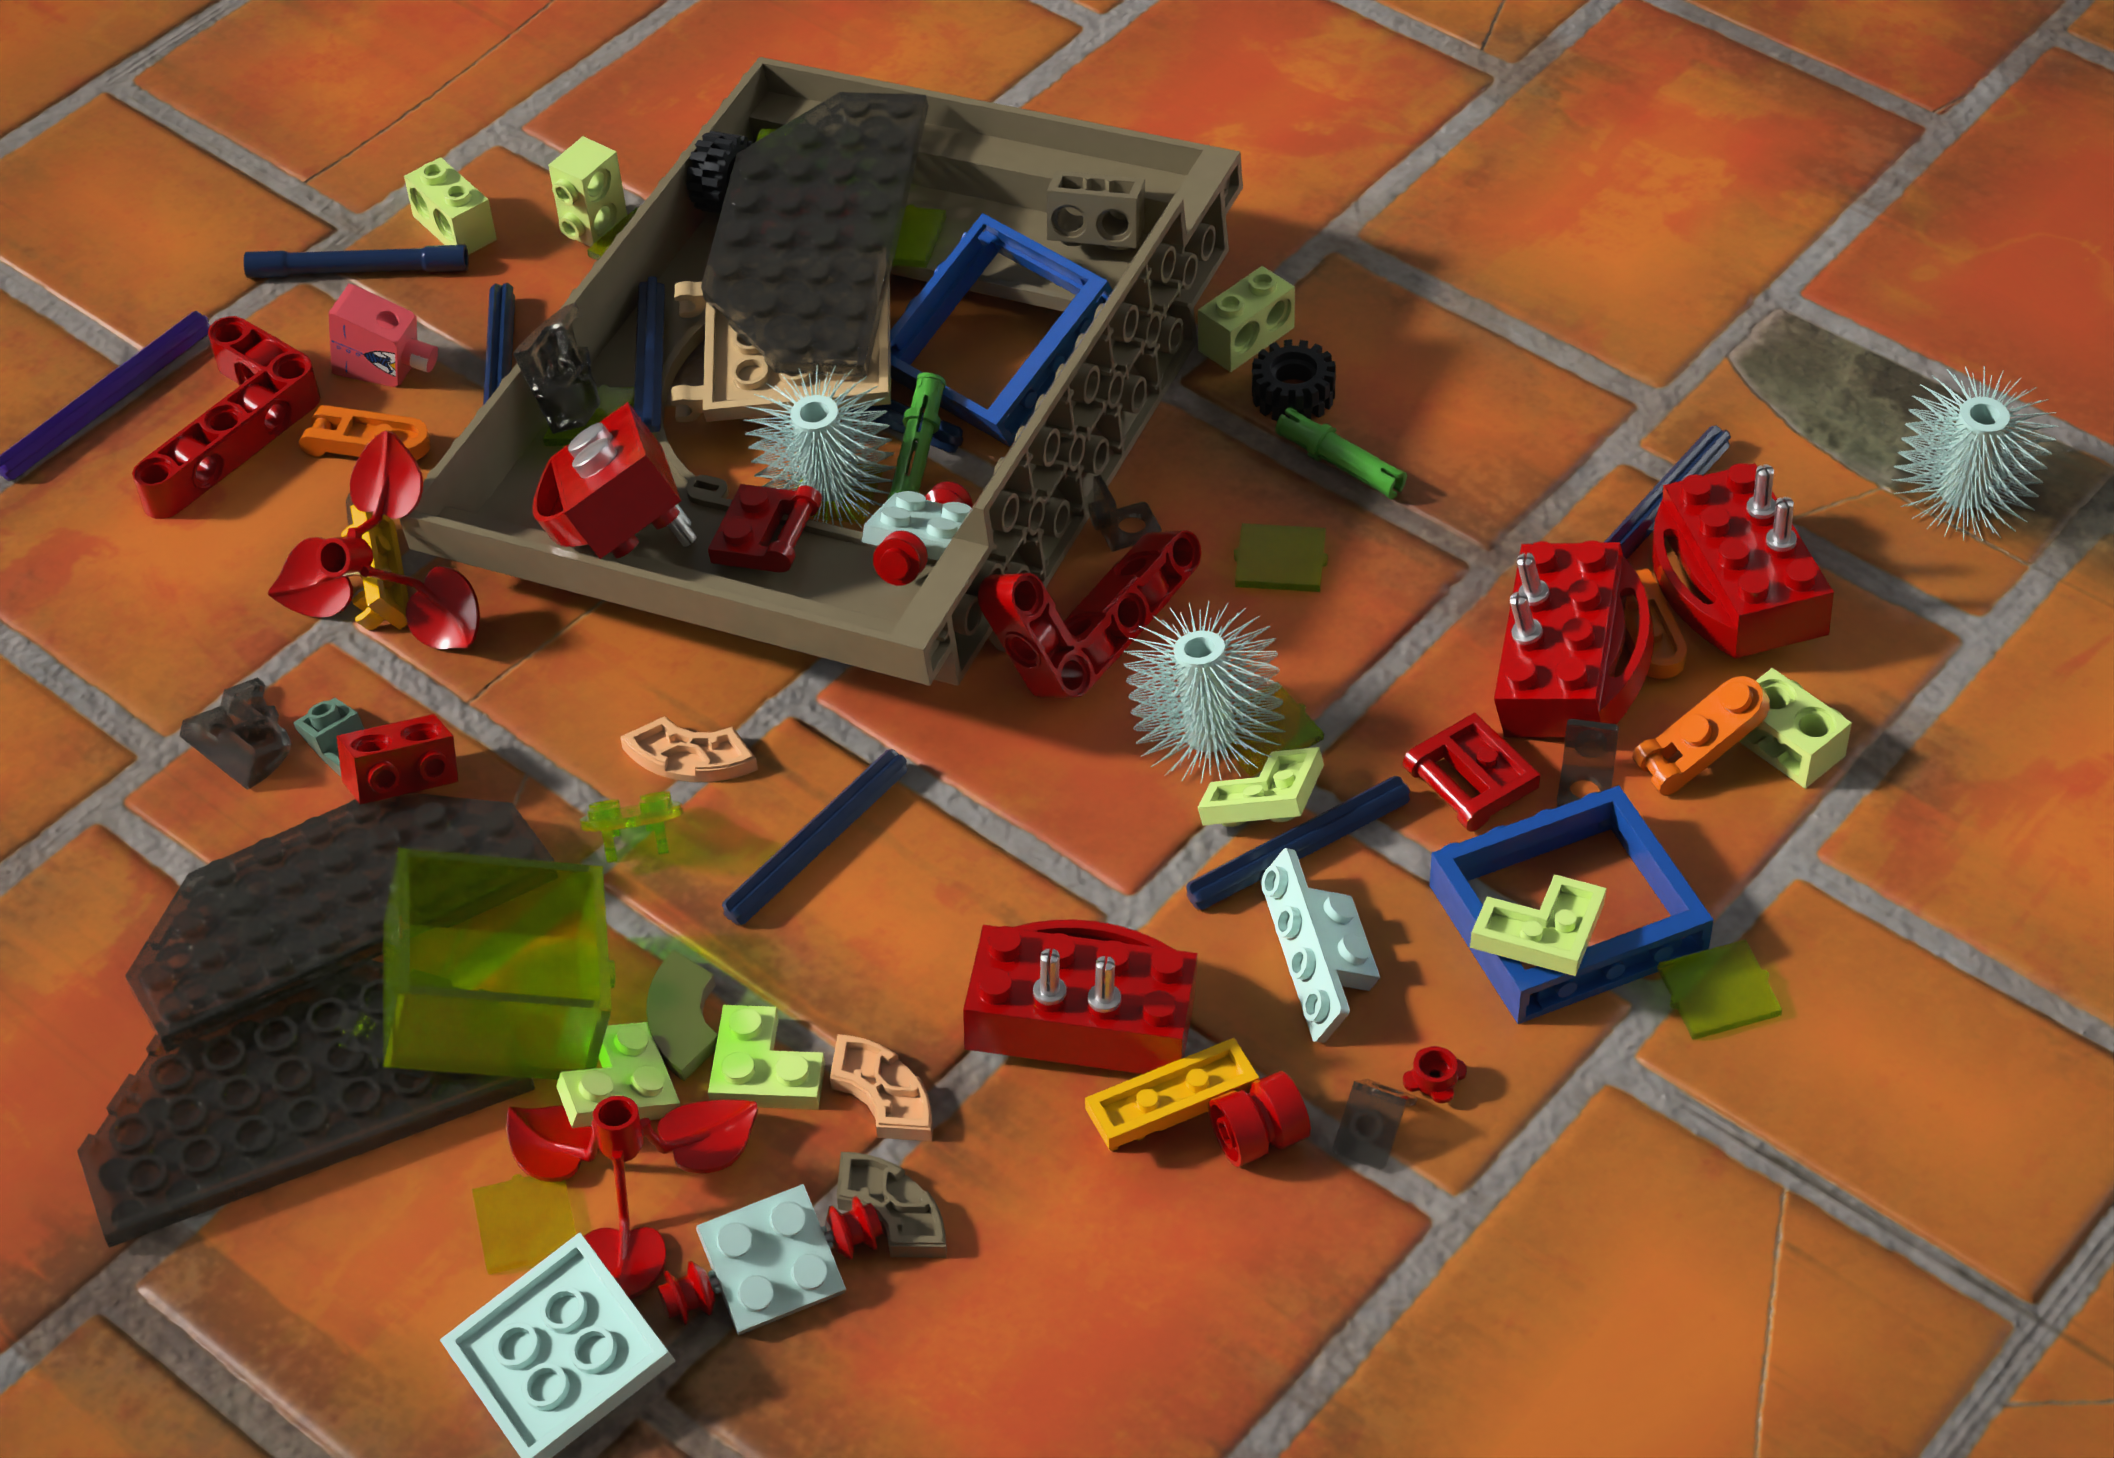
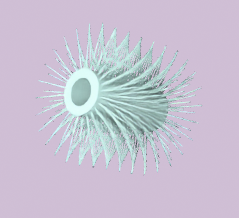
M817 365L815 395L813 394L810 373L809 379L812 396L808 394L799 369L803 381L804 398L794 381L793 383L799 394L792 386L791 388L794 390V394L796 393L800 398L798 402L793 398H789L783 391H778L794 403L793 407L788 402V405L780 400L777 402L772 398L759 396L782 406L787 411L747 407L761 410L777 417L743 420L769 426L747 432L745 435L765 438L748 447V449L766 451L751 461L752 463L770 465L754 475L755 477L772 478L770 482L762 487L774 488L784 486L777 489L789 490L792 488L797 489L803 485L811 486L817 489L823 498V523L824 508L826 505L827 523L829 505L832 524L834 525L831 504H833L842 527L841 515L838 509L839 503L847 518L849 519L845 509L854 518L844 499H847L851 505L853 503L857 508L867 512L848 497L849 494L853 497H859L862 501L865 499L871 504L875 503L879 506L883 504L872 501L855 490L890 494L865 485L867 483L893 482V480L873 475L896 468L877 463L894 455V453L875 450L892 441V439L873 436L890 425L871 422L887 413V411L864 412L884 398L853 405L874 388L841 402L862 380L856 384L854 383L850 389L847 388L843 394L832 400L836 390L843 381H840L836 389L834 387L830 396L828 392L826 397L824 395L832 374L827 385L826 375L822 395H820L819 379V394L817 395ZM855 398L854 400H852V401L848 402L847 404L843 405L842 407L838 408L839 405H841V404H843V403H845V402H847V401H849V400ZM862 405L857 408L849 410L850 407ZM776 412L790 413V416ZM871 415V416H867V417H863V418L856 419L857 417H860V416ZM782 419V420H784V421H758V420ZM765 422H779V423H781V424L765 423ZM779 430V432H766V431ZM869 469H878V470L865 471V472L862 471V470H869ZM865 477V478H873V479H858V478ZM858 480H871L875 482H859ZM852 485H853V486H857V487H861L862 489L852 488ZM820 506V508H819V510H818L819 512H817V513H818L817 521H818V518H819L821 506Z
M1985 366L1983 397H1981V381L1978 397L1974 375L1973 387L1968 371L1967 374L1975 394L1974 398H1971L1970 389L1968 396L1962 380L1961 386L1957 378H1954V380L1962 389L1967 401H1964L1937 378L1935 379L1949 391L1955 401L1925 386L1923 387L1937 397L1942 404L1912 396L1931 411L1909 409L1912 414L1923 421L1905 424L1919 435L1902 437L1901 439L1914 447L1915 450L1899 451L1898 454L1914 463L1894 466L1918 476L1894 479L1893 481L1924 484L1926 486L1893 494L1937 491L1922 500L1903 506H1910L1915 503L1918 505L1932 498H1936V501L1941 496L1943 499L1922 512L1927 514L1938 504H1942L1944 501L1947 502L1941 513L1929 527L1947 509L1944 514L1945 516L1953 505L1948 528L1957 507H1959L1957 532L1963 508V541L1965 508H1967V527L1968 508H1970L1974 533L1975 520L1980 536L1981 533L1972 509L1973 507L1977 509L1978 519L1979 510L1985 525L1986 519L1993 533L1994 527L1986 518L1980 506L1981 504L1990 511V514L1992 512L1997 519L1999 518L2011 529L2013 528L2000 517L1991 504L2022 520L2024 519L2012 511L2004 502L2034 510L2015 495L2039 497L2025 486L2026 484L2043 483L2042 480L2029 471L2046 470L2047 467L2034 457L2052 455V453L2035 443L2056 441V439L2032 431L2059 427L2056 425L2024 422V420L2056 412L2012 415L2023 408L2043 401L2039 400L2032 404L2028 403L2027 405L2008 410L2006 407L2010 403L2032 390L2025 394L2022 392L2010 401L2014 397L2013 395L2003 405L2002 402L2007 393L2016 383L2002 396L2007 388L2006 386L1996 400L1994 398L1999 388L1998 384L2001 376L1992 397L1989 398L1991 375L1985 397ZM1943 398L1957 404L1960 407V409L1955 407L1948 401L1944 400ZM1931 403H1935V404L1944 406V407H1946L1948 410H1946V409H1944V408H1941V407H1939V406L1933 405V404H1931ZM1932 406H1935V407H1937V408H1939V409H1942V410H1944V411H1947V412H1942V411H1940V410H1938V409H1936V408H1934V407H1932ZM2015 416H2026V417H2020V418L2010 419V417H2015ZM2017 423H2027V424L2046 425V426L2015 425V424H2017ZM2019 427H2036V428H2019ZM2027 432L2034 433V434L2041 435V436H2036V435H2032V434H2027ZM2021 434H2024V435H2029V436H2034V437H2039V438L2025 437V436H2020V435H2021ZM2025 446V447L2032 448V449H2035V450H2030V449H2026V448H2022V447ZM1913 469L1927 470V471H1929V472H1923V471H1918V470H1913ZM1929 478V479H1932V480H1917V479ZM1912 481H1933V482H1932V483H1921V482H1912ZM2000 494H2004V495H2006V496H2008V497H2010V498H2012V499H2009V498H2007V497H2005V496H2002V495H2000ZM1987 497H1989L1990 499H1992L1993 501H1995L1996 503H1998V504L2001 505L2002 507H2000V506L1996 505L1995 503L1989 501ZM2000 497H2003V498L2008 499V500H2010V501H2013V502H2015V503H2012V502L2003 500V499H2001Z
M1209 601L1202 631L1201 610L1200 631H1196L1189 603L1193 632H1189L1185 621L1186 629L1171 609L1184 629V636H1181L1178 631L1176 633L1162 619L1163 622L1161 623L1179 638L1177 641L1141 627L1161 637L1170 645L1133 639L1158 651H1124L1145 659L1143 661L1126 663L1124 667L1158 665L1155 667H1126L1139 672L1134 674L1137 676H1128L1130 678H1127L1129 679L1126 680L1127 682L1148 681L1146 683H1129L1138 687L1134 692H1131L1133 694H1129L1132 695L1128 696L1129 698L1149 697L1148 699H1131L1141 703L1134 708L1135 710H1131L1133 711L1131 714L1144 718L1134 726V728H1138L1134 730L1152 731L1138 740V742L1147 743L1163 740L1154 748L1144 753V755L1176 745L1165 757L1154 764L1156 765L1190 745L1181 759L1165 774L1167 775L1170 771L1174 770L1180 761L1182 763L1184 758L1189 753L1191 754L1193 749L1198 752L1186 774L1192 764L1193 770L1201 751L1200 768L1202 752H1206L1201 783L1207 756L1211 775V752L1215 754L1221 780L1217 751H1221L1228 769L1229 766L1224 754L1235 768L1228 757L1226 747L1230 748L1235 757L1236 755L1233 750L1242 759L1244 758L1249 763L1251 762L1232 747V742L1242 745L1245 749L1249 748L1254 752L1266 755L1247 745L1239 738L1281 745L1261 738L1252 732H1286L1264 724L1265 722L1282 720L1285 717L1251 718L1284 716L1270 711L1280 707L1279 705L1283 703L1282 700H1278L1280 698L1271 696L1282 685L1273 684L1278 682L1269 680L1280 669L1272 666V664H1267L1273 660L1271 658L1251 661L1271 656L1277 657L1278 653L1257 654L1258 652H1277L1261 651L1275 641L1274 639L1276 638L1250 642L1257 636L1253 633L1258 632L1261 634L1267 630L1266 628L1235 638L1255 619L1221 637L1232 621L1246 608L1237 613L1216 634L1213 630L1223 614L1222 612L1218 618V612L1211 631H1209L1211 618L1208 631H1205ZM1235 631H1237L1235 634L1231 635V636H1230L1228 639H1226L1225 641L1223 640L1225 637H1227V636H1229L1230 634H1232V633H1234ZM1253 634L1247 638H1244L1236 643L1229 645L1231 641ZM1268 641V642H1264V643H1260V644H1256V645L1244 647L1246 644H1252V643H1257V642ZM1149 643L1173 647L1174 650L1166 649ZM1262 645V646L1256 647V648L1251 649V650H1248V651H1240V650H1243V649H1247V648H1251V647H1254V646ZM1234 647L1233 649L1226 651L1227 648ZM1130 652H1161V653H1163L1164 655L1142 654V653H1130ZM1141 655L1158 656L1160 658H1152ZM1270 655V656H1264V657H1258V658H1252V659H1250V658L1253 657V656ZM1164 658H1170L1172 661L1163 660V659H1164ZM1146 661L1152 662V663H1146V664L1127 665V664H1133V663H1139V662H1146ZM1132 668H1150V669L1144 670V669H1132ZM1273 671V672H1266V673L1254 674V672ZM1273 673V674H1269V675H1265V676H1259V675H1263V674ZM1143 675H1148L1146 677L1135 678ZM1153 677V679H1149V680L1130 681V680H1136V679H1143V678ZM1274 687L1262 690H1255L1256 688ZM1145 691H1151V692H1148V693L1137 694V693H1141V692H1145ZM1155 693V694L1150 695V696H1139V695H1145V694ZM1265 703H1275V704L1262 705V706H1257V705H1256V704H1265ZM1151 706L1154 707V708H1150V709L1139 710V709H1143V708H1147V707H1151ZM1157 709L1156 711L1140 712V711H1146V710ZM1264 719H1275V720L1262 721V722L1257 721V720H1264ZM1157 721H1158V722H1162V723H1156V724H1151V725H1145V724H1149V723H1153V722H1157ZM1159 725L1158 727L1141 728V727ZM1248 725H1256V726H1262V727H1267V728L1251 727V726H1248ZM1153 728H1155L1154 730H1139V729H1153ZM1245 728L1277 730V731H1250V730H1247V729H1245ZM1163 732H1171L1160 736L1152 737ZM1236 733H1240V734L1247 735V736H1250V737H1254V738H1257V739H1252V738H1248V737L1238 736V735H1236ZM1168 735L1166 738L1156 739V740H1151V741H1146V740H1150V739H1154V738H1158V737H1162V736ZM1183 737L1179 742H1176V743H1173V744H1171V745H1168V746H1165V747H1163V748H1160V747H1162V746H1164V745H1166V744H1168V743H1170V742H1173V741H1175V740H1177V739Z

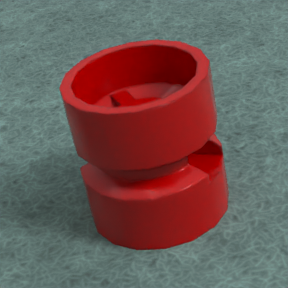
M1283 1071L1254 1081L1250 1087V1094L1244 1090L1239 1092L1233 1090L1211 1099L1208 1103L1210 1121L1215 1136L1227 1159L1236 1167H1241L1268 1154L1269 1143L1281 1150L1305 1140L1311 1135V1125L1305 1103L1293 1080Z

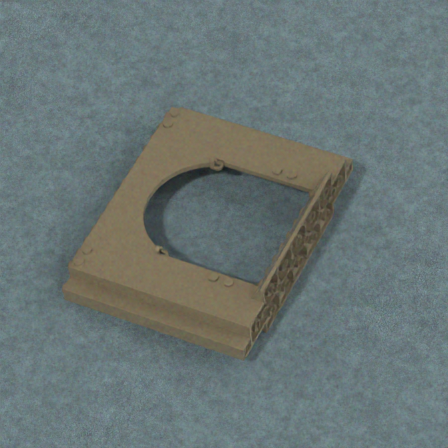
M759 57L749 71L742 76L740 82L730 95L722 101L720 107L707 124L702 126L699 134L688 148L680 154L677 162L666 176L659 181L657 187L647 200L638 207L635 215L624 229L616 235L613 243L601 258L594 263L592 269L579 286L571 292L564 305L548 321L545 329L533 344L525 350L522 358L511 372L502 379L496 391L484 406L479 408L473 420L462 434L453 441L443 458L435 468L430 470L424 480L423 493L418 506L411 514L400 519L409 549L928 686L931 685L933 680L958 686L988 638L997 650L1005 652L1004 647L978 603V591L982 581L989 575L1032 573L1042 581L1045 588L1047 587L1196 345L1197 335L1194 306L1229 251L1226 214L1243 189L1240 151ZM710 131L745 136L748 138V141H752L754 144L752 151H757L758 158L754 161V164L759 165V173H754L753 180H757L756 188L751 187L750 190L754 196L751 202L746 201L747 208L744 211H739L737 216L701 211L694 206L695 202H691L689 198L693 191L687 189V182L691 180V175H687V168L693 166V161L689 158L691 152H697L696 142L703 140L702 135L710 133ZM1065 171L1145 178V228L1137 248L1111 250L1105 245L1083 244L1080 246H1067L1062 244L1061 241L1047 240V189L1055 172ZM857 187L859 208L854 236V254L839 255L838 251L780 253L778 258L763 257L762 231L769 191ZM1066 207L1069 213L1076 216L1082 215L1077 209ZM1110 212L1117 219H1127L1120 212ZM982 213L1109 282L1113 291L1105 303H1101L1097 307L1093 322L1087 331L1081 333L1077 338L1074 351L1065 364L1062 363L1058 367L1054 382L1047 393L1042 394L1038 398L1034 413L1025 426L1022 425L1018 429L1014 444L1007 455L998 460L994 469V475L938 561L928 558L926 567L918 574L914 581L903 586H896L885 582L877 574L873 565V555L877 546L863 543V532L808 519L794 548L796 558L789 571L772 572L711 563L708 547L732 500L726 499L729 495L728 485L723 479L708 475L695 476L675 455L667 440L664 428L665 405L675 376L685 360L705 339L706 308L696 317H680L679 301H675L674 298L676 283L682 281L706 282L707 271L887 253L892 274L929 282L937 266L947 259L960 242L963 233L969 231ZM820 231V232H799V233H795V234H817V233H837V232ZM780 233V235H795V234ZM997 253L969 289V291L1063 312L1076 296L1000 253ZM653 276L657 277L658 283L665 285L661 429L659 432H653L652 434L663 448L681 498V502L678 505L691 520L690 528L697 538L693 543L689 540L691 545L684 547L668 526L657 530L650 523L635 534L639 539V543L627 555L615 558L610 552L599 559L588 544L564 547L553 542L533 515V500L542 473L551 456L570 444L580 432L591 425L599 423L625 403L629 402L633 408L638 285L640 282L648 281V277ZM783 514L770 543L777 541L789 514Z

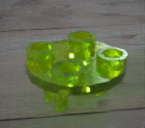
M661 791L641 795L640 802L637 805L620 807L619 799L589 804V810H587L588 815L582 817L579 821L583 831H602L607 863L617 862L618 859L615 837L621 836V829L646 825L647 832L655 831L658 854L669 853L665 820L678 817L684 812L681 802L672 801L670 791Z

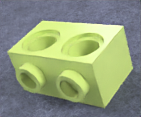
M582 136L548 165L562 234L572 240H577L592 248H596L628 220L617 151Z
M440 157L404 176L413 217L444 245L466 244L469 255L497 240L489 199L444 159Z
M1264 266L1250 273L1198 309V351L1229 372L1241 366L1262 349H1265L1294 328L1295 286Z
M1771 668L1756 680L1766 691L1770 699V709L1767 717L1739 742L1806 789L1846 756L1852 722L1847 720L1838 710L1827 706L1805 691L1800 684Z

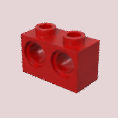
M435 714L336 736L342 782L360 805L459 782L454 736Z

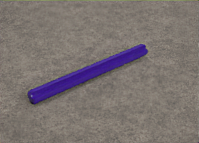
M198 311L191 312L0 455V476H3L8 481L18 478L207 336L210 327L208 318Z

